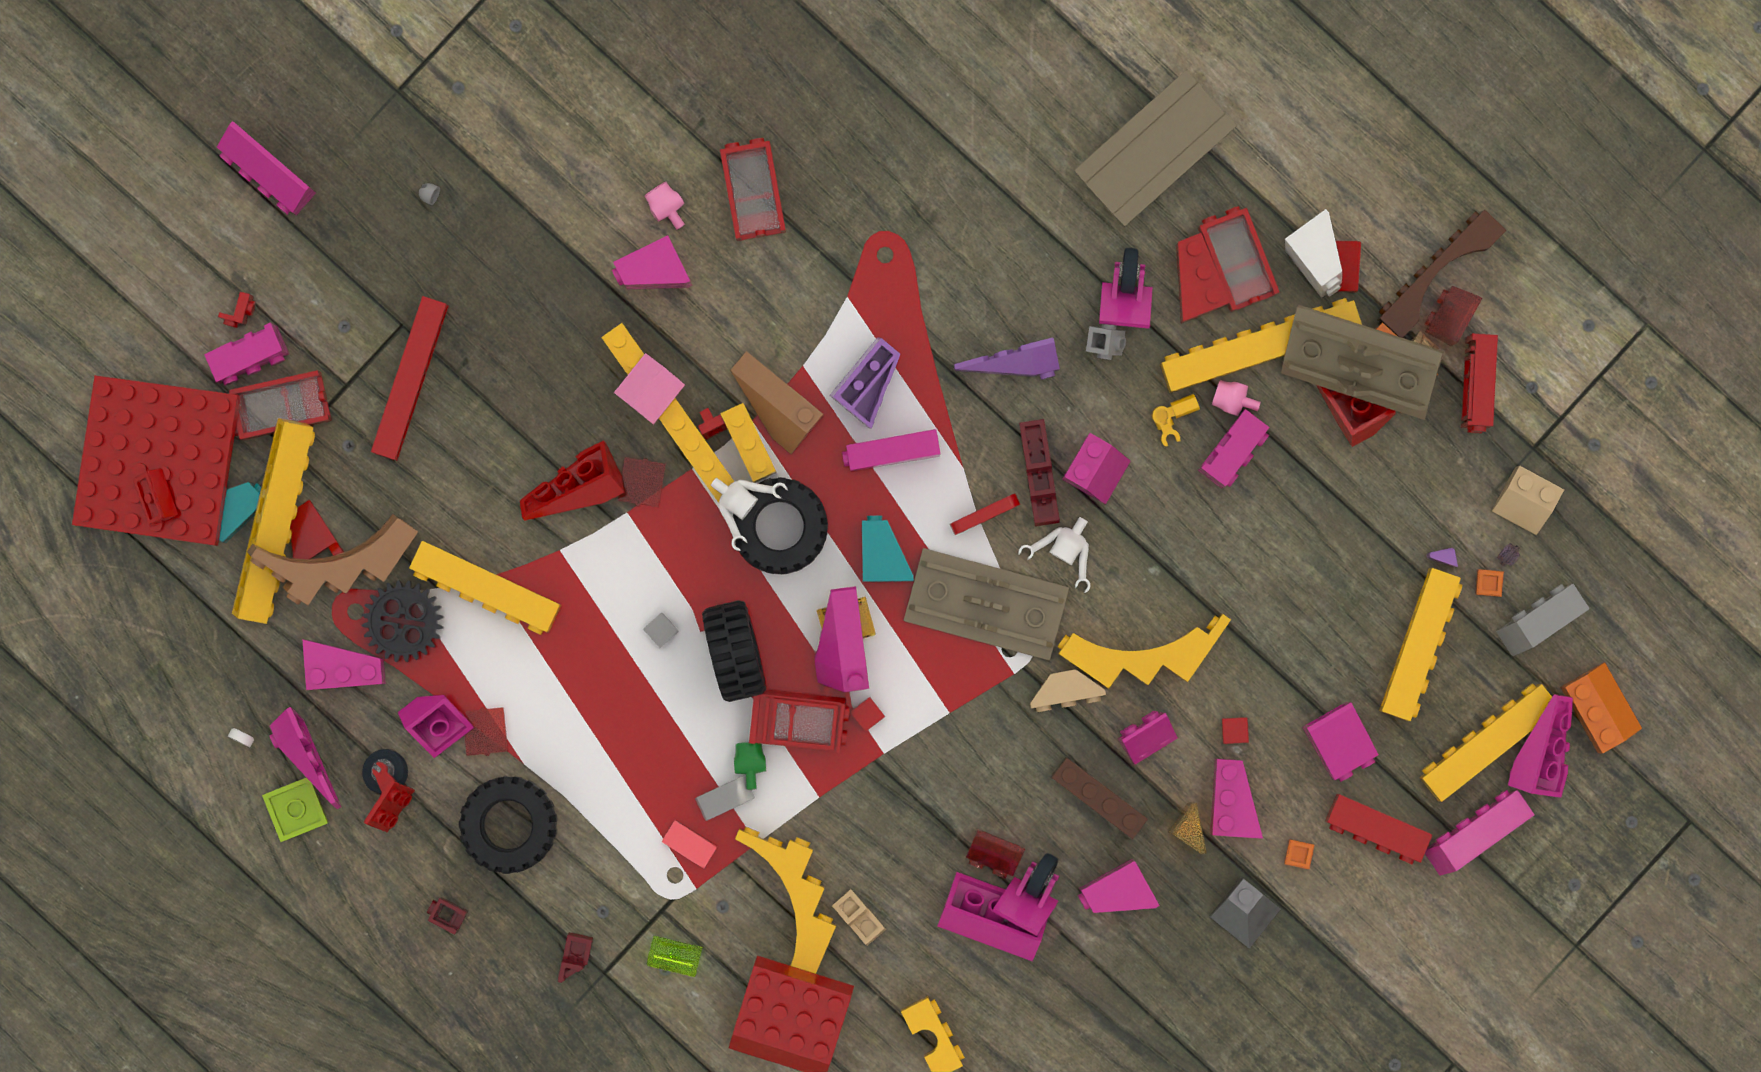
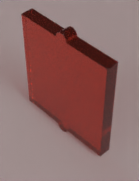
M625 457L622 470L624 493L618 495L617 501L634 503L637 507L646 505L659 508L666 464L651 462L647 458L639 460Z
M481 707L480 710L462 712L474 727L464 735L466 756L479 754L489 756L490 753L508 751L504 707L492 709Z

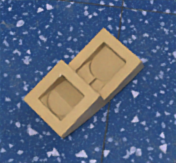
M851 889L832 905L867 946L886 930Z

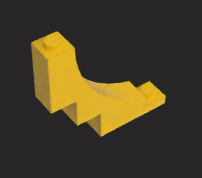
M1221 614L1219 618L1214 616L1206 627L1210 630L1208 634L1195 627L1186 635L1171 643L1141 651H1121L1105 648L1072 633L1070 637L1068 635L1063 637L1057 646L1061 649L1058 654L1107 689L1110 688L1122 669L1146 685L1150 684L1162 666L1185 682H1188L1231 619L1224 614Z

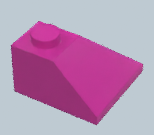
M444 695L417 697L397 712L404 728L433 758L437 757L474 728Z

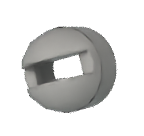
M431 183L423 184L418 192L420 199L427 204L433 205L439 196L440 187Z

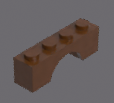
M1067 757L1064 758L1051 776L1053 780L1131 839L1136 836L1148 820Z

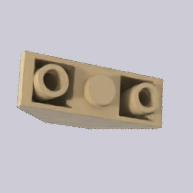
M1076 669L1049 674L1031 700L1030 708H1036L1037 712L1052 710L1051 705L1061 703V707L1064 708L1075 706L1076 700L1086 699V703L1101 701V696L1106 695V691Z

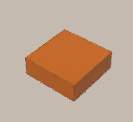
M1478 569L1475 595L1502 597L1504 572Z
M1289 839L1284 864L1310 869L1314 844Z

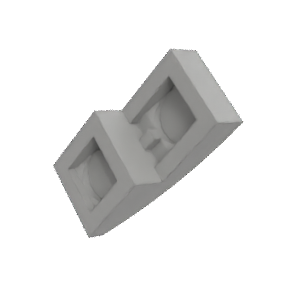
M744 775L695 799L705 821L755 797L752 790H747L746 777Z

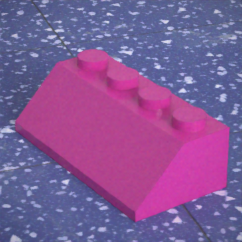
M232 121L217 146L222 151L219 156L230 166L233 162L241 168L238 173L250 182L254 179L258 182L260 186L257 189L267 198L273 195L279 201L276 205L287 215L292 212L297 216L316 192Z
M956 872L937 927L1033 961L1041 943L1047 921L1037 936L992 912L1005 889Z

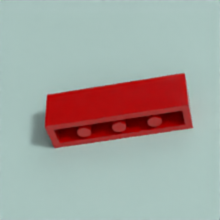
M1336 794L1325 819V822L1330 823L1329 829L1342 835L1344 830L1353 833L1352 839L1363 844H1367L1368 840L1376 843L1375 849L1386 854H1390L1391 850L1399 853L1400 860L1412 865L1414 860L1421 863L1432 838V834L1340 794Z

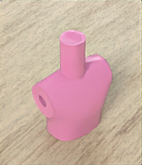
M663 182L644 195L652 215L658 222L668 217L676 230L685 225L676 212L684 205V202L667 182Z
M1220 380L1212 405L1228 414L1239 416L1243 407L1258 411L1261 402L1246 397L1248 386L1238 382Z

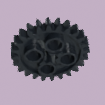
M398 580L396 588L387 583L386 592L382 588H378L379 597L370 595L374 602L373 605H364L370 610L369 613L362 614L364 618L368 619V622L361 626L369 628L364 637L373 638L369 646L377 644V654L386 651L385 659H389L394 654L395 662H398L401 656L404 657L405 662H409L410 655H413L418 660L420 651L428 655L426 647H436L432 641L433 638L441 639L436 630L444 629V626L438 624V620L443 619L444 616L437 615V611L442 606H434L433 603L437 597L428 598L429 589L420 592L421 584L419 583L414 589L412 588L411 581H407L405 587H403L401 581ZM390 600H396L399 605L398 611L394 614H390L386 609V605ZM419 603L423 606L424 613L421 617L415 618L411 613L413 605ZM403 614H405V619L424 622L425 626L404 625L402 629L400 623L382 621L381 616L402 618ZM386 625L394 627L395 634L391 639H386L382 634V630ZM413 628L417 629L420 633V638L415 643H411L407 638L408 631Z

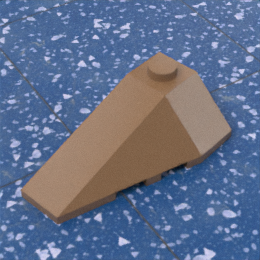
M747 351L730 370L771 438L790 454L796 450L824 416L823 413Z

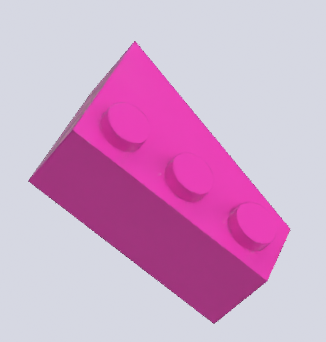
M1246 409L1243 410L1198 471L1221 489L1226 487V485L1230 487L1239 476L1236 472L1241 465L1246 467L1254 455L1251 452L1255 446L1261 447L1269 437L1266 432L1270 427Z
M302 639L306 690L386 684L383 658Z

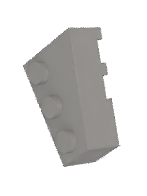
M1560 584L1550 591V597L1546 599L1544 597L1539 598L1531 604V609L1528 611L1522 610L1511 617L1513 619L1511 622L1496 631L1511 656L1535 647L1589 610L1588 605L1574 584L1566 587Z

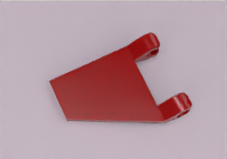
M311 500L297 507L296 517L294 520H291L290 525L293 558L312 559L327 548L330 549L333 556L344 552Z

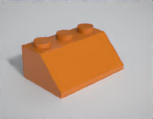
M1605 662L1560 687L1565 696L1573 698L1572 709L1597 753L1603 754L1642 729Z

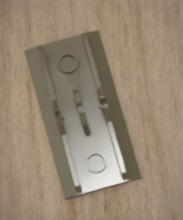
M1186 69L1080 164L1074 172L1125 227L1237 127V124L1218 106Z
M1298 305L1281 374L1425 420L1444 351Z
M923 548L904 621L1050 661L1069 587Z

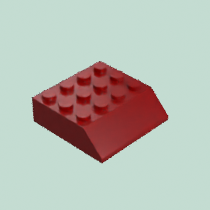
M757 955L729 1049L802 1072H828L854 986Z

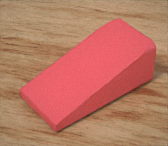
M676 820L662 840L664 844L703 869L718 847Z

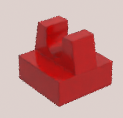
M709 408L699 412L705 423L698 427L705 440L728 429L721 415L713 417Z

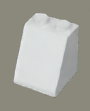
M1325 209L1285 238L1286 253L1321 298L1326 294L1331 296L1341 288L1340 284L1342 283V268L1330 215Z

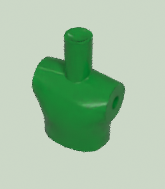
M745 742L735 744L734 771L735 774H746L747 790L757 789L756 773L766 772V759L761 743L752 744Z

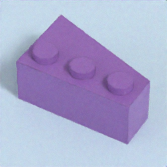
M877 337L829 396L866 427L872 429L900 353L882 338Z

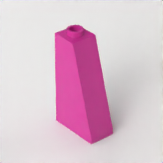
M937 429L846 445L847 451L842 452L844 466H850V471L935 458L941 455Z

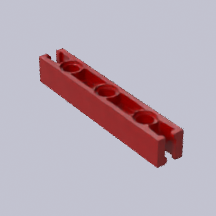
M422 296L371 452L398 461L449 308L446 303Z

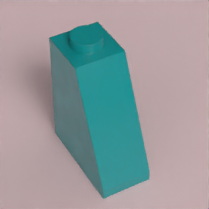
M247 482L226 490L219 537L222 543H227L255 516L262 488L259 483L254 485Z
M867 516V521H862L863 582L914 581L912 571L888 521L882 520V516Z

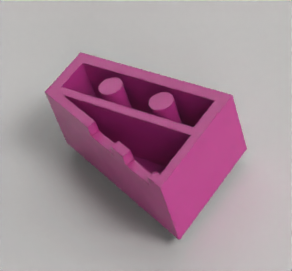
M270 322L264 325L265 329L256 333L249 332L242 339L229 342L204 354L215 381L219 384L224 383V386L237 382L238 376L247 373L250 376L260 372L263 365L270 363L271 366L285 361L284 356L289 355V352L278 326Z
M1215 758L1210 834L1263 839L1243 761Z

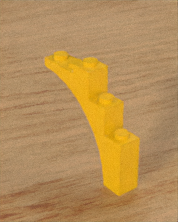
M745 827V830L739 829L735 839L755 850L769 862L781 877L790 895L797 929L795 953L791 966L816 974L836 924L832 923L833 918L819 913L818 917L813 915L825 887L820 885L821 880L808 875L806 879L802 877L813 852V849L809 847L810 842L796 837L795 841L790 839L787 847L784 848L782 847L783 842L769 836L768 840L758 837L760 832L749 827Z

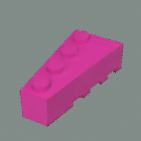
M1505 790L1495 797L1496 801L1494 803L1483 805L1475 811V816L1470 819L1465 818L1456 825L1454 830L1450 833L1449 831L1436 839L1435 843L1427 847L1425 855L1440 876L1458 871L1534 816V813L1518 790L1512 792Z

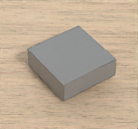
M663 613L659 614L643 629L659 648L679 632Z

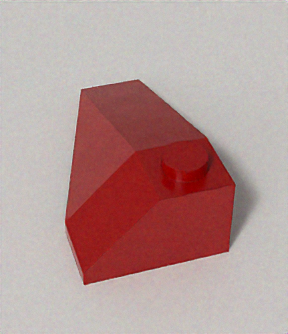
M1316 385L1338 426L1352 447L1374 436L1396 414L1395 410Z
M603 440L583 450L575 456L578 459L568 468L561 467L557 471L559 474L549 483L542 482L520 500V507L524 521L602 504L624 493L622 475L606 442Z

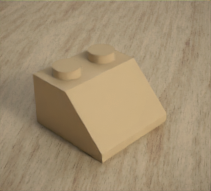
M1517 466L1509 477L1492 512L1537 535L1552 514L1564 489L1521 466Z

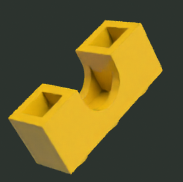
M744 403L720 413L753 483L777 473Z
M927 996L901 1009V1013L912 1035L921 1030H930L937 1037L936 1047L924 1055L931 1072H952L963 1066L961 1060L965 1057L959 1045L953 1046L949 1038L953 1034L947 1022L941 1023L938 1014L942 1012L935 999L930 1001Z

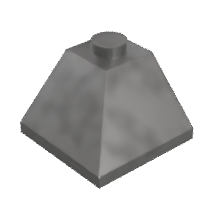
M1240 878L1209 917L1250 948L1280 911V908L1245 879Z

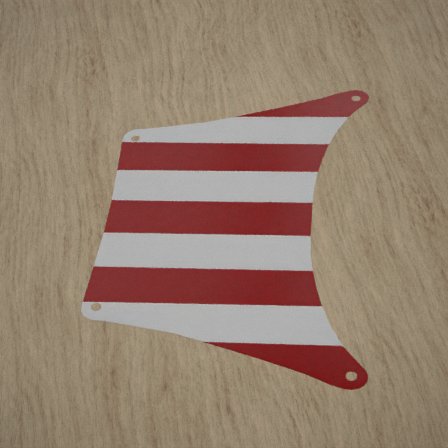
M879 231L870 236L866 241L848 296L824 338L805 364L787 383V385L823 413L822 419L792 454L771 438L758 415L752 420L777 472L765 479L782 477L799 481L813 490L823 504L828 521L827 538L822 551L811 564L797 572L781 575L766 573L748 563L739 551L732 547V533L719 510L718 501L696 470L692 468L595 533L528 564L496 574L562 605L549 633L543 631L540 635L527 629L528 623L520 620L519 624H516L506 619V613L498 609L496 613L490 612L482 608L483 602L474 599L473 603L459 597L461 592L451 588L450 592L441 588L429 589L430 592L427 597H437L433 605L442 606L437 611V615L444 616L443 619L438 620V624L444 626V629L436 630L441 639L433 638L432 641L436 647L427 646L428 655L420 651L418 660L413 655H410L409 662H405L403 656L400 657L398 662H395L394 654L389 659H385L386 651L377 654L378 645L369 646L373 638L364 637L369 628L361 626L367 623L368 619L362 616L361 619L353 620L347 613L348 607L354 603L360 604L363 607L364 613H369L370 610L364 605H373L374 602L370 595L379 597L378 590L349 589L347 593L342 592L336 596L332 604L334 625L342 634L376 657L383 658L385 662L395 667L432 695H444L472 725L560 792L640 873L653 891L664 898L672 900L688 895L750 849L749 846L735 839L739 829L745 830V827H749L760 832L758 837L764 839L819 797L889 750L1014 675L1028 664L1033 657L1017 652L1013 657H1006L1002 653L1001 647L905 622L904 617L914 581L863 582L862 521H867V516H882V520L888 521L912 571L914 580L923 548L1000 569L981 524L957 535H954L949 525L976 512L938 379L921 310L916 270L912 255L905 240L898 234L890 231ZM889 247L893 251V259L889 263H881L878 260L877 252L880 248ZM878 337L882 338L899 352L900 357L883 396V401L878 409L873 427L870 429L829 395ZM937 429L940 457L857 471H850V466H844L842 452L847 451L846 445ZM730 439L724 446L714 452L735 482L737 480L753 482L733 439ZM776 502L766 506L759 513L756 520V532L760 541L765 546L775 550H785L794 546L801 538L804 529L803 519L799 511L792 505L783 502ZM856 586L869 689L850 691L852 704L850 712L867 698L871 697L885 717L865 732L849 712V721L843 722V730L847 731L846 746L841 745L840 753L762 744L766 759V772L756 773L757 789L752 790L755 798L705 821L695 798L745 775L746 777V774H735V744L749 742L754 696L732 702L723 700L713 669L705 631L700 632L692 608L714 600L717 601L718 605L737 600L745 602L761 658L766 689L825 696L823 687L826 685L820 684L817 681L814 658L825 620L830 590ZM390 600L387 603V612L394 614L398 611L399 605L396 600ZM419 603L415 604L411 609V613L415 618H419L423 615L424 608ZM663 613L679 632L659 648L643 629L659 614ZM403 614L402 618L381 616L382 621L400 623L402 629L404 625L425 626L424 622L405 619V614ZM386 625L382 630V634L386 639H391L395 634L394 627L391 625ZM413 628L408 631L407 638L411 643H415L419 640L420 633L417 629ZM777 703L774 735L788 736L789 708L791 704ZM795 705L796 713L794 714L792 736L831 741L834 711L827 712V708ZM675 820L718 846L704 869L662 842ZM678 867L682 870L683 879L681 882L674 884L667 879V872L670 868Z

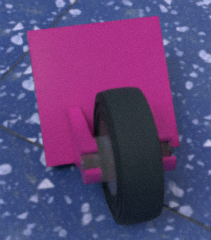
M1125 248L1123 262H1115L1113 283L1102 282L1099 324L1150 328L1153 287L1143 286L1145 265L1138 264V249ZM1119 277H1121V286H1118ZM1136 279H1138V286H1137V287H1135V285H1136Z
M1046 853L1039 864L1032 861L1022 881L1016 877L1013 878L992 912L1037 936L1059 902L1050 896L1059 878L1054 873L1059 859L1052 854Z

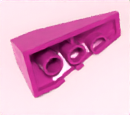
M856 586L831 589L825 612V620L819 637L820 641L814 658L817 681L820 684L842 692L869 689Z
M1556 694L1552 696L1514 760L1508 786L1531 794L1562 797L1568 775V765L1564 764L1565 752H1568L1570 748V743L1566 742V732L1571 727L1573 698Z
M291 707L287 708L270 725L273 734L269 736L276 749L279 748L336 809L341 808V804L304 719Z

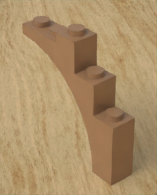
M392 514L381 529L365 542L334 556L316 559L288 558L270 553L255 544L251 545L247 553L252 557L250 561L259 568L264 569L267 566L273 570L271 575L283 583L286 579L288 580L283 586L288 592L287 598L298 605L301 601L309 605L325 580L326 583L324 585L336 593L339 589L347 593L363 569L362 573L371 580L375 581L379 578L384 582L418 531Z

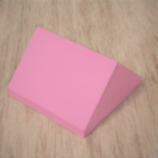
M645 353L614 393L654 425L685 384Z

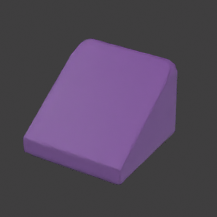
M1453 548L1430 552L1426 555L1430 560L1454 568L1458 567L1455 549Z

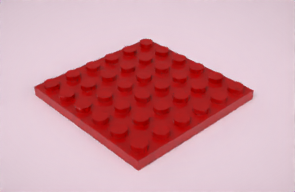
M94 375L72 525L218 546L241 396ZM160 468L165 475L178 515L156 525L149 526L133 479L148 470Z

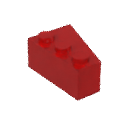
M1202 233L1179 241L1176 244L1180 320L1182 324L1225 307L1230 302Z

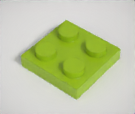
M307 778L262 795L280 842L329 823L315 786Z

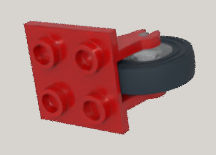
M381 749L373 752L366 759L362 769V777L366 786L374 793L381 795L364 820V823L388 833L389 829L396 825L402 809L411 802L412 794L415 790L405 784L408 777V766L405 759L393 750Z

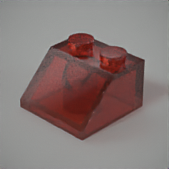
M1451 286L1448 291L1443 289L1437 299V303L1440 304L1437 311H1431L1424 323L1428 326L1425 332L1449 346L1455 345L1459 342L1483 298Z
M976 828L965 857L970 859L968 864L983 869L984 865L993 868V874L1006 879L1007 875H1014L1025 849L1022 846Z

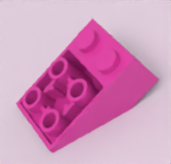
M1152 711L1141 718L1142 724L1138 726L1131 724L1120 731L1122 736L1117 739L1134 765L1178 739L1166 713Z

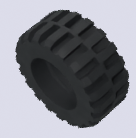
M778 477L765 479L757 484L774 486L776 483L785 484L788 491L782 486L776 488V494L782 499L776 498L773 494L748 490L749 493L758 498V501L743 520L734 513L733 518L740 535L745 537L748 542L746 543L743 539H738L735 542L736 547L741 550L739 553L753 567L761 571L782 575L797 572L815 560L822 551L826 541L828 521L823 504L813 490L794 479ZM776 502L787 503L795 507L801 514L804 524L803 533L799 541L794 546L785 550H775L765 546L760 541L756 532V520L759 513L766 506Z
M737 600L706 608L702 612L704 630L713 669L723 700L732 702L763 694L766 690L765 677L753 626L745 602Z
M516 776L498 777L481 784L467 797V801L462 806L460 812V839L466 847L465 851L467 854L472 856L478 865L484 866L492 872H501L502 874L518 873L540 862L548 851L551 850L554 838L557 835V814H555V806L552 800L547 797V793L542 788L540 789L535 785L536 783ZM502 801H514L524 806L529 812L532 819V830L529 838L519 847L512 849L501 848L492 843L485 831V818L488 811L495 804Z

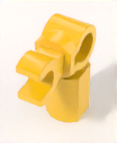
M1194 394L1171 402L1170 407L1157 406L1152 411V419L1157 429L1162 431L1161 442L1165 447L1168 446L1166 437L1169 434H1173L1177 442L1180 441L1179 433L1172 428V425H1174L1172 417L1175 416L1177 419L1200 410Z

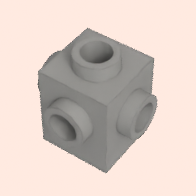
M1102 324L1101 327L1089 326L1086 351L1097 353V358L1112 360V355L1122 356L1126 346L1125 330L1116 329L1117 325Z

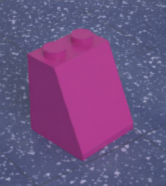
M668 235L613 262L616 268L612 269V272L620 286L624 284L627 290L689 288L693 286Z
M1089 433L1062 480L1106 505L1128 467L1130 460L1111 444Z
M1351 702L1339 705L1302 727L1332 780L1339 779L1340 782L1354 775L1352 770L1359 766L1364 769L1375 763L1374 758L1379 755Z
M1133 859L1079 888L1081 894L1077 895L1086 910L1090 908L1093 913L1151 909L1160 906Z

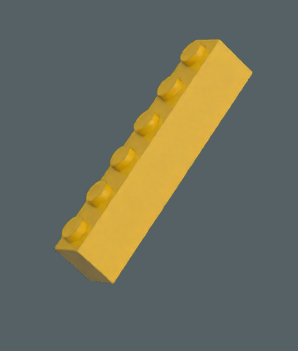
M425 541L421 542L409 569L415 571L413 576L426 582L428 578L437 581V587L447 592H450L451 588L461 592L460 598L473 603L474 599L483 602L482 608L496 613L498 609L506 613V619L516 624H519L520 620L529 624L527 629L540 635L543 631L549 633L562 606Z
M1434 568L1428 569L1381 703L1380 712L1406 721H1411L1412 717H1417L1421 706L1420 703H1417L1420 693L1425 694L1429 680L1426 679L1428 670H1433L1437 661V656L1434 655L1437 645L1441 647L1446 632H1443L1445 622H1450L1454 612V608H1451L1453 599H1458L1462 590V584H1459L1460 577Z
M1532 683L1521 691L1523 695L1516 702L1514 699L1508 701L1501 707L1502 713L1497 717L1494 715L1489 716L1481 723L1483 728L1476 733L1472 730L1462 738L1464 743L1457 748L1454 746L1450 747L1442 754L1444 758L1436 764L1433 761L1422 770L1424 774L1419 778L1439 802L1448 798L1533 730L1552 698L1542 684L1535 686Z

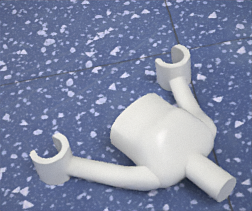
M715 478L711 486L722 494L718 507L733 535L732 547L735 550L741 551L735 545L736 540L743 539L746 543L748 542L745 537L740 535L730 512L743 520L758 501V498L749 493L748 490L773 494L776 498L782 499L776 494V488L782 486L788 491L785 484L776 483L774 486H768L746 480H737L727 486L721 480Z
M1079 517L1072 529L1059 527L1033 545H1023L1020 547L1018 555L1023 548L1030 550L1031 554L1027 559L1029 560L1034 552L1056 539L1049 553L1070 565L1073 564L1080 553L1079 579L1075 583V588L1080 581H1084L1087 584V589L1084 593L1090 589V582L1086 579L1089 544L1081 535L1088 521Z

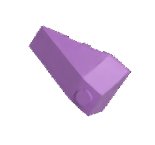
M1054 338L1025 344L1019 347L1018 350H1004L993 354L994 356H982L954 364L955 371L1030 377L1040 376L1041 380L1054 377L1055 371L1060 369Z

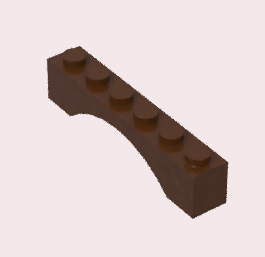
M1483 210L1480 214L1475 211L1465 221L1468 226L1462 232L1458 229L1448 239L1451 244L1445 250L1440 247L1431 256L1433 262L1430 266L1426 268L1423 265L1413 275L1416 280L1410 286L1406 283L1396 293L1399 298L1393 304L1388 301L1378 311L1381 314L1377 319L1380 324L1384 323L1395 335L1403 338L1419 322L1424 294L1437 273L1458 257L1488 250L1507 231L1486 210Z

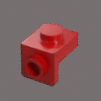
M240 292L234 316L219 312L218 317L224 320L223 324L238 328L239 324L246 326L248 315L252 316L256 304L253 301L254 296Z

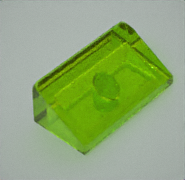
M653 936L647 966L695 977L703 947Z

